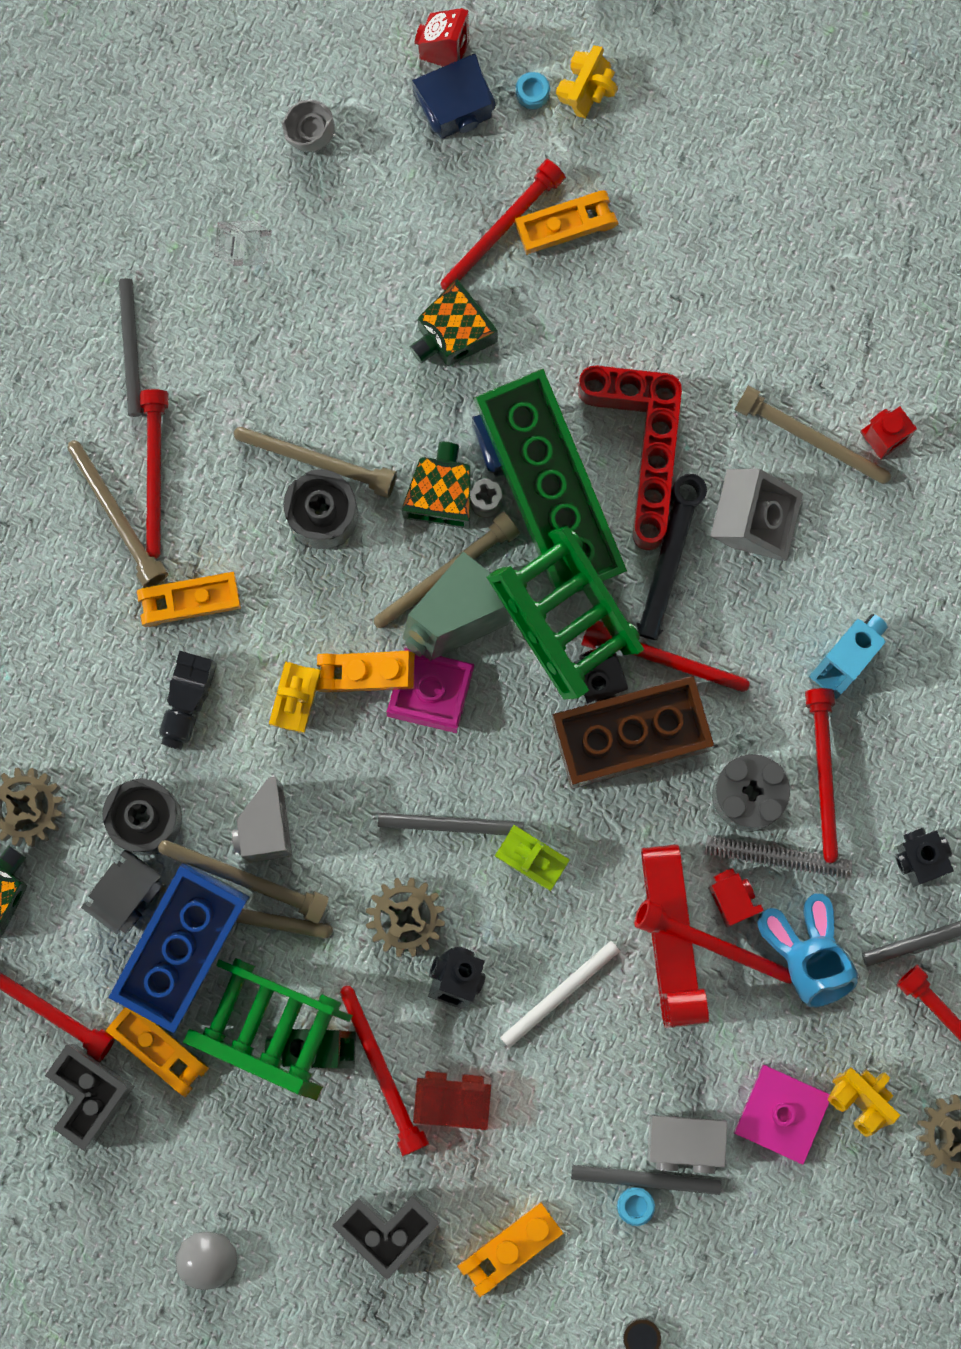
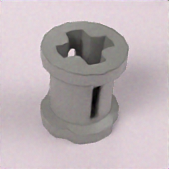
M490 479L477 481L470 492L471 508L479 517L492 518L501 510L502 489L498 483ZM482 493H487L492 498L491 504L486 505L485 501L481 500Z

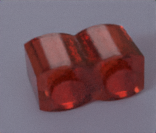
M425 1071V1078H417L413 1123L488 1130L492 1084H484V1076L462 1074V1082L448 1081L447 1073Z

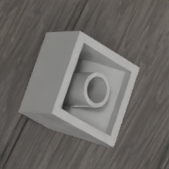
M727 469L710 537L733 549L787 561L803 493L762 469Z
M276 776L268 777L237 818L238 829L232 830L234 851L238 852L249 863L293 856L283 785Z

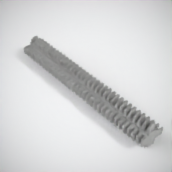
M707 836L706 855L709 851L710 855L714 852V856L719 853V857H721L723 854V858L726 855L730 858L732 855V859L737 856V860L741 857V861L746 858V862L750 859L752 863L753 859H755V863L758 860L759 864L764 861V865L768 862V866L771 863L775 866L777 863V867L782 864V868L786 865V869L791 866V870L795 867L797 871L798 867H800V871L804 868L805 872L809 869V873L813 870V874L818 871L820 875L822 871L823 875L827 872V876L831 873L832 877L836 874V878L841 875L842 879L845 875V879L848 876L851 879V860L838 858L835 863L830 864L824 860L823 855L788 850V848L783 849L770 845L765 846V844L761 845L752 842L747 843V841L743 842L737 839L729 840V838H720V836Z

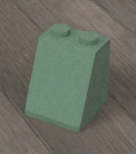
M462 552L408 614L402 638L406 641L405 645L407 648L415 653V655L420 657L424 655L431 661L507 626L511 622L512 617L486 578L491 573L465 552Z

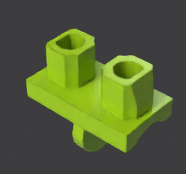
M513 825L494 856L550 892L570 861L567 857Z

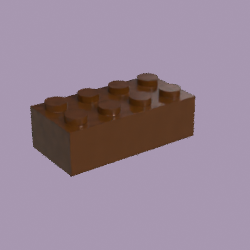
M694 676L552 714L551 721L571 790L710 752L714 747Z

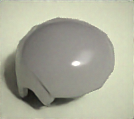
M314 99L300 100L289 108L282 121L284 138L291 146L302 152H317L326 147L333 138L335 122L330 109L325 104Z
M213 1232L194 1233L181 1243L175 1257L176 1272L180 1279L185 1282V1285L200 1290L221 1287L233 1277L238 1264L236 1248L225 1235Z

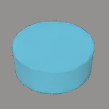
M528 72L518 79L516 83V98L520 105L527 109H538L543 107L549 100L550 84L544 75L537 72Z
M630 1187L620 1194L617 1200V1211L621 1219L627 1224L641 1226L652 1218L655 1211V1203L650 1193L645 1189Z

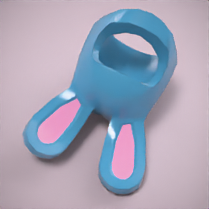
M815 893L805 901L803 906V914L809 939L804 942L798 939L786 917L778 909H766L759 915L757 921L759 931L764 939L786 959L791 981L799 998L805 1005L812 1008L826 1006L848 995L858 983V973L854 964L834 939V910L832 903L824 894Z

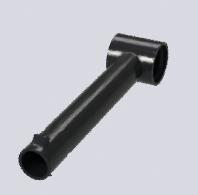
M696 474L681 476L671 488L670 500L673 504V509L645 603V609L640 623H636L639 636L646 639L658 640V637L664 631L661 630L664 613L668 605L695 508L704 500L707 493L705 481ZM685 484L692 486L696 490V500H685L680 494V486Z

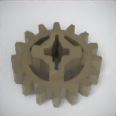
M15 768V777L13 778L5 773L1 774L4 783L0 786V829L2 830L0 840L6 842L12 836V845L20 847L23 839H25L28 846L34 847L36 837L45 842L49 840L46 833L48 829L58 832L60 828L54 823L55 818H65V814L57 810L59 805L66 803L63 797L55 796L61 787L56 783L48 786L51 777L46 773L37 779L38 771L36 769L30 768L27 776H25L22 769ZM21 784H31L27 785L25 790L14 792L11 790ZM45 795L48 801L47 814L44 812L42 804ZM14 799L28 803V806L36 813V816L22 812V809L18 807L19 805L14 802ZM3 801L6 803L7 815L5 818L2 814ZM26 824H38V826L32 830L19 831V829L22 830Z
M410 877L407 886H402L399 878H395V888L390 889L387 885L382 884L381 888L384 895L379 897L372 894L371 899L377 905L375 908L366 909L367 914L374 916V921L367 923L366 927L367 929L377 930V933L372 938L374 943L382 939L385 941L382 949L384 952L387 953L393 946L396 948V956L399 958L402 957L404 949H409L411 956L416 957L417 947L422 946L424 950H430L427 942L429 938L439 941L440 936L434 930L436 927L445 926L444 921L437 919V915L444 912L445 909L444 906H434V902L439 898V895L436 892L428 896L426 894L429 886L427 883H423L420 888H416L414 878ZM398 894H412L404 902L395 903L389 900ZM424 901L430 911L429 924L421 919L419 911ZM391 908L406 912L408 908L412 909V917L421 926L417 927L409 923L404 924L403 927L398 926L400 919ZM382 911L388 914L392 926L387 934L381 923ZM416 932L421 935L420 938L412 942H399L403 935Z
M951 1094L949 1104L943 1098H937L936 1105L938 1109L935 1110L930 1107L924 1109L929 1119L928 1121L918 1120L917 1124L925 1128V1134L916 1136V1140L926 1142L927 1146L920 1153L922 1156H933L930 1162L932 1168L936 1169L943 1164V1174L948 1176L956 1168L958 1176L961 1177V1161L949 1160L957 1152H961V1143H953L955 1136L952 1133L954 1128L961 1129V1117L958 1120H952L945 1115L950 1111L961 1110L958 1095ZM935 1127L939 1130L940 1143L937 1146L934 1138Z

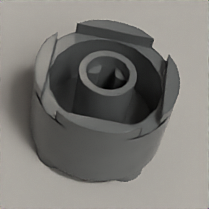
M324 469L311 470L297 480H294L285 493L283 507L287 522L293 535L306 546L315 549L339 547L354 532L358 522V507L355 495L349 484L339 474ZM321 504H325L328 511H323L322 515H316L315 510H319Z
M757 754L743 755L730 761L716 778L712 790L713 805L720 817L730 827L745 832L761 830L776 821L785 811L790 798L789 781L783 767L770 758ZM749 785L753 786L755 792H759V796L753 802L749 801L747 794L742 793Z
M145 778L133 779L114 788L106 798L102 810L103 823L111 840L119 847L136 855L160 854L158 850L159 843L164 840L174 842L182 825L181 806L174 795L161 784ZM146 811L150 818L148 822L140 824V821L135 818L136 814Z
M124 850L121 853V856L126 860L123 863L120 861L117 864L113 863L88 897L93 900V903L91 904L87 901L81 906L84 911L116 935L120 931L125 934L129 932L142 916L137 911L143 901L148 904L152 902L161 891V888L164 887V884L159 881L162 875L128 850Z

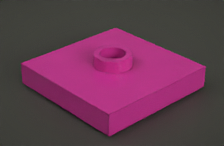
M415 655L414 689L392 691L387 708V717L457 733L475 664L442 656L430 661L424 655L421 657Z
M762 1065L733 1133L804 1165L829 1105L827 1098L830 1094L766 1065Z

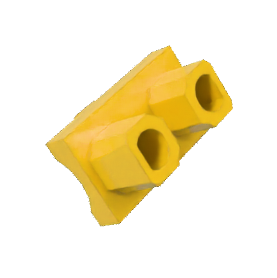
M593 45L590 52L575 51L571 59L570 68L573 74L578 75L575 82L566 79L561 80L556 89V95L560 102L571 106L577 117L586 119L594 102L600 103L603 96L614 97L618 90V86L612 81L615 72L610 69V62L603 56V47Z
M285 661L269 720L270 726L305 734L321 674L320 669L304 667Z
M851 1067L844 1073H838L832 1080L835 1087L827 1098L828 1101L841 1112L846 1111L854 1102L863 1112L853 1124L865 1137H869L881 1128L895 1123L901 1116L888 1103L894 1095L885 1088V1085L890 1080V1076L885 1072L875 1078L867 1069L859 1075Z

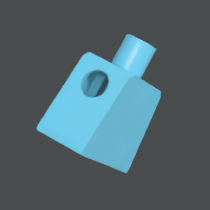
M871 614L865 622L857 619L809 677L822 688L833 689L834 697L837 700L886 643L884 638L881 637L888 628L886 622L875 614Z

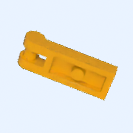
M597 191L515 218V225L526 255L598 231H608L616 227L619 223L615 213L610 212L608 206L610 199L607 191ZM587 210H595L597 216L589 219Z
M234 572L151 586L136 591L138 602L142 603L143 614L140 615L143 627H153L166 622L241 609ZM165 598L167 609L157 610L156 600Z
M411 651L318 654L317 666L320 667L321 674L316 691L329 693L414 689L415 653ZM342 667V679H334L335 668Z
M126 1007L105 1030L184 1097L193 1089L190 1085L199 1075L203 1077L209 1069L208 1065L161 1026ZM179 1059L187 1065L180 1076L171 1070Z
M539 1202L467 1257L457 1267L463 1276L467 1274L475 1284L473 1290L480 1298L564 1233L542 1202ZM487 1258L496 1268L488 1276L479 1265Z

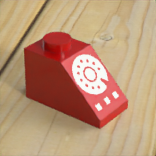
M459 8L430 13L426 25H419L415 37V45H418L419 59L442 67L463 59L469 44V10Z

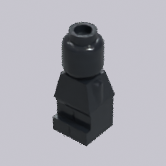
M179 651L167 697V703L172 709L165 711L159 734L163 737L161 745L182 750L183 744L190 741L196 719L192 714L196 715L201 711L203 703L209 695L217 664L211 659Z

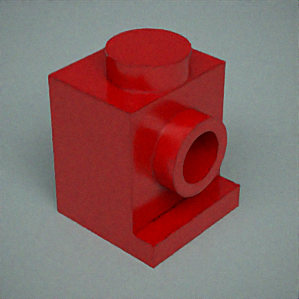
M899 406L892 412L884 409L869 421L870 424L860 432L879 458L883 459L909 441L917 428Z
M734 868L713 876L716 883L709 886L708 889L726 928L764 911L761 904L753 906L751 900L756 897L752 886L747 878L741 880L739 873L736 874Z

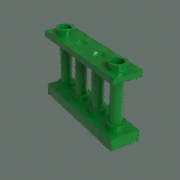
M566 526L549 532L548 535L553 541L554 546L519 571L514 570L512 566L497 569L486 577L563 700L578 699L587 693L589 689L584 683L585 675L620 650L623 655L639 654L644 650L639 642L640 636L638 631L631 623L626 621L582 550L583 544L580 537ZM563 558L574 576L540 601H533L526 590L527 583ZM582 589L593 607L558 633L553 632L545 620L546 614ZM601 619L612 638L578 663L571 662L564 651L566 649L565 645Z
M237 958L234 959L233 964L218 959L216 966L232 973L210 1027H205L203 1033L188 1029L183 1043L297 1095L317 1101L323 1086L310 1081L312 1073L309 1071L330 1020L334 1016L350 1022L353 1015L339 1010L342 1002L323 994L320 995L319 1000H315L254 974L255 966ZM247 979L261 986L238 1040H233L232 1045L224 1042L226 1035L223 1032ZM276 991L289 997L267 1052H262L260 1058L252 1055L254 1047H251L272 995ZM304 1003L318 1009V1012L296 1065H291L289 1071L281 1068L283 1060L280 1057Z

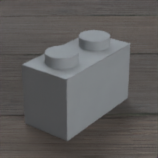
M650 1115L647 1160L649 1162H656V1170L678 1171V1164L693 1165V1172L715 1174L716 1167H725L727 1121Z

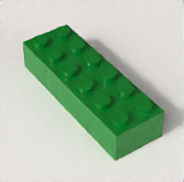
M539 369L473 397L538 555H542L554 546L553 541L548 535L549 532L568 526L570 530L580 537L583 544L582 550L602 582L626 572L627 569L544 369ZM563 558L545 570L553 591L574 576Z

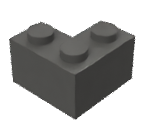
M67 1044L45 1075L75 1097L53 1129L83 1151L92 1149L135 1086L103 1063L86 1054V1051L76 1044Z
M415 1194L406 1201L389 1221L361 1195L332 1227L388 1280L440 1224L441 1220Z

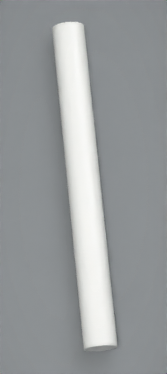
M609 941L506 1031L500 1038L510 1049L620 952L617 946L612 941Z

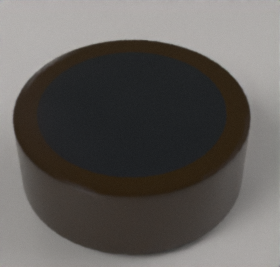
M637 1318L630 1321L625 1327L623 1343L626 1349H659L661 1334L656 1324L651 1320Z

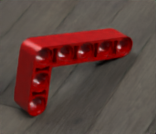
M598 365L589 366L583 370L579 378L578 395L581 401L586 405L646 412L632 534L635 544L640 549L646 551L654 550L662 544L667 530L682 385L678 378L668 373ZM590 380H597L602 383L604 388L598 392H592L586 388L585 384ZM625 384H632L637 387L639 392L634 396H627L622 393L620 388ZM660 388H667L672 391L674 397L669 400H663L655 392ZM656 422H664L669 426L670 431L666 434H658L653 430L652 425ZM652 456H660L666 461V466L661 469L653 468L648 463V459ZM648 490H656L661 493L663 500L659 503H650L645 499L644 493ZM645 524L654 525L658 529L659 535L654 538H647L642 535L640 528Z
M679 845L641 848L647 900L661 905L662 910L667 913L668 917L690 926ZM662 930L660 932L653 931L651 935L664 1028L709 1023L705 989H698L693 944Z

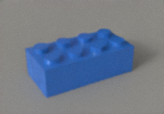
M185 863L180 865L108 998L175 1033L250 896L198 868Z

